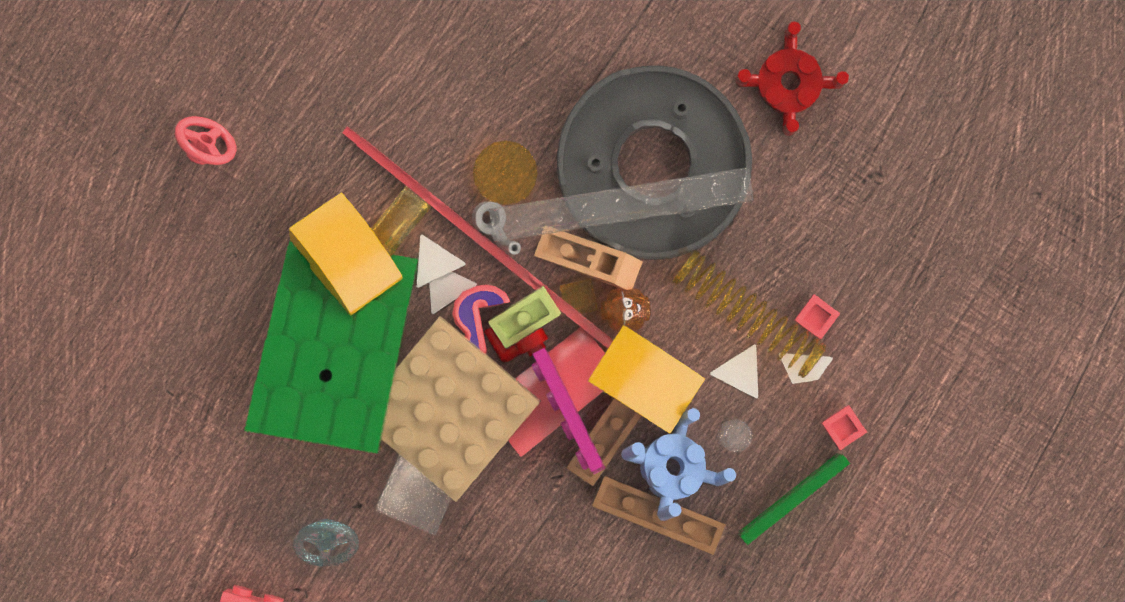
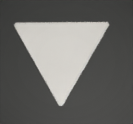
M424 235L420 236L417 288L466 265L465 262Z
M454 272L429 282L431 313L435 314L456 300L463 291L473 288L477 284Z
M756 345L749 347L710 372V375L754 398H758Z
M779 353L792 384L818 380L833 359L832 357Z

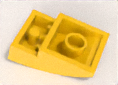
M342 192L289 228L290 241L308 260L310 269L350 316L402 280L400 271L384 246Z
M623 325L588 379V382L670 434L705 378Z

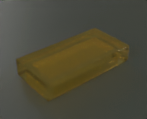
M407 186L371 228L390 257L431 208L426 201Z

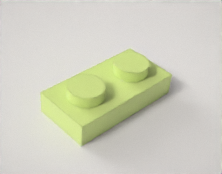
M544 286L492 317L488 323L504 347L508 348L557 318L561 312Z

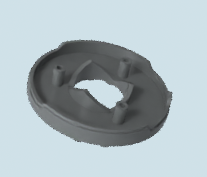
M649 65L620 70L593 85L582 95L569 113L562 128L557 150V174L560 190L566 206L579 226L599 244L643 260H663L680 257L698 250L715 239L731 223L741 208L749 188L752 172V151L749 136L740 116L730 101L716 87L703 78L688 71L667 66ZM660 128L670 131L682 141L688 152L690 167L687 178L676 192L666 197L651 198L640 194L627 186L619 174L618 157L622 145L631 135L642 129Z

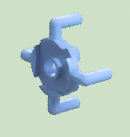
M695 408L683 413L674 427L673 434L657 438L646 448L642 443H634L623 449L621 453L624 460L640 464L643 479L645 478L650 486L649 489L656 496L660 497L657 516L662 521L679 516L681 507L679 504L673 503V500L682 499L694 494L703 482L721 486L736 478V472L731 468L718 473L706 470L704 449L686 437L688 425L700 418V413ZM669 458L675 459L680 465V472L677 476L671 475L666 468Z

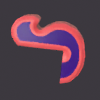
M475 286L463 291L455 300L452 315L455 324L465 334V337L486 354L487 348L480 309L510 304L511 302L507 294L496 286Z

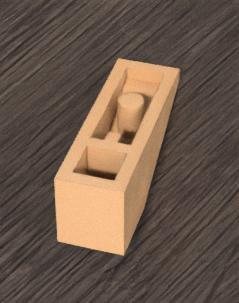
M545 226L534 256L630 292L642 265V261L625 252Z

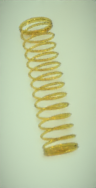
M695 250L672 280V283L678 285L700 262L685 288V293H688L710 270L695 296V300H699L721 276L705 305L706 308L732 283L716 311V316L742 291L726 319V323H729L748 301L752 299L736 327L737 331L764 305L749 330L747 338H750L774 312L769 324L758 340L757 346L784 320L767 353H770L787 333L795 327L777 360L780 361L792 346L805 335L803 342L789 363L788 369L815 343L811 354L798 373V376H801V378L807 376L825 352L827 345H824V343L819 344V339H814L804 347L809 335L808 331L801 333L792 342L798 330L797 323L791 325L781 335L787 324L788 316H783L771 327L778 312L777 308L772 309L759 322L767 307V301L761 302L749 314L756 301L757 293L750 295L738 307L747 286L739 288L726 302L736 284V278H732L716 294L725 278L726 270L721 271L704 289L716 267V263L710 264L694 281L706 258L705 255L698 258L700 252Z

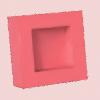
M813 294L793 321L821 340L840 313Z
M846 405L821 422V425L838 450L843 449L867 433L849 405Z

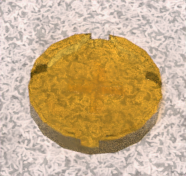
M507 140L494 142L484 148L476 158L473 169L475 185L481 195L487 200L503 206L517 204L527 198L535 187L538 176L536 161L529 150L519 143Z

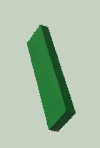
M836 453L739 530L738 535L745 544L749 545L847 467L850 462L843 454Z

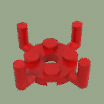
M796 21L791 22L785 30L784 49L770 55L763 63L758 74H751L749 70L742 69L735 79L739 87H758L762 99L773 110L783 114V133L786 136H792L798 130L799 123L796 120V114L813 105L822 89H841L849 81V75L844 71L839 72L836 76H823L816 58L797 49V35L801 31V25ZM792 73L797 76L799 85L796 89L787 90L782 86L781 78L784 74Z

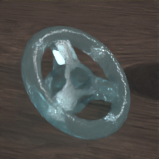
M322 519L303 527L296 534L293 547L297 556L306 563L323 567L335 566L348 561L355 555L359 547V539L356 532L349 526L331 519ZM307 541L316 545L320 551L319 556L307 552L303 547V542ZM349 542V546L344 552L330 556V551L334 550L336 546Z

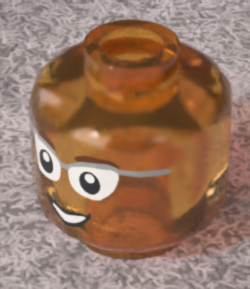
M637 288L628 290L613 289L608 293L606 301L601 302L602 320H607L610 328L614 331H620L623 325L631 330H639L644 326L645 321L650 319L651 307L649 298L646 295L644 296L642 291Z

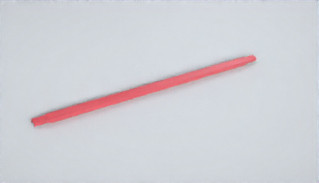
M348 126L342 133L353 141L356 146L535 291L544 286L561 312L603 346L609 348L613 342L609 336L363 137L361 138Z

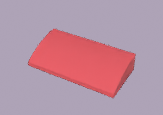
M580 327L548 352L577 411H580L604 392L588 382V379L605 352L594 338ZM532 366L515 378L541 400L508 440L520 457L560 427L561 422L565 421L561 410L554 411L546 396V393L551 391L546 380L540 382Z

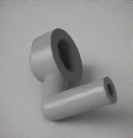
M490 201L478 204L472 213L474 227L481 233L491 234L496 245L502 251L514 255L518 254L521 250L520 244L508 240L503 231L506 224L504 208L498 203ZM488 211L491 214V220L488 223H484L482 217Z

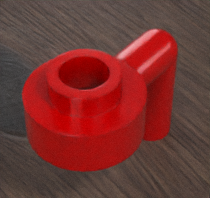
M492 327L483 331L499 359L505 363L526 352L529 357L533 356V353L546 348L544 341L549 339L541 327L508 348H505Z

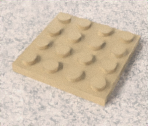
M440 316L396 368L382 440L457 502L541 400Z

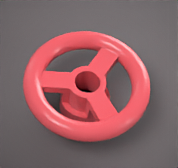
M191 116L179 121L175 127L177 143L186 153L187 157L197 164L222 165L230 162L236 155L237 147L234 138L229 131L213 120ZM200 126L210 131L198 133L186 128ZM219 137L223 139L227 146V151L222 155L215 146L216 139Z

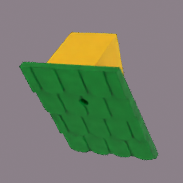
M289 241L244 431L378 454L419 259L389 254L400 271L402 280L350 316L310 269L308 260ZM328 369L332 373V378L330 381L325 382L323 375L325 370Z

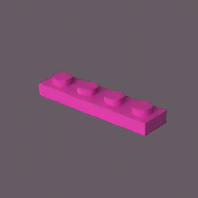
M543 348L533 353L536 362L531 364L540 382L546 380L551 390L546 393V396L554 411L561 410L565 421L560 424L569 441L575 438L580 448L575 454L583 470L590 468L591 472L596 474L606 469L548 351Z

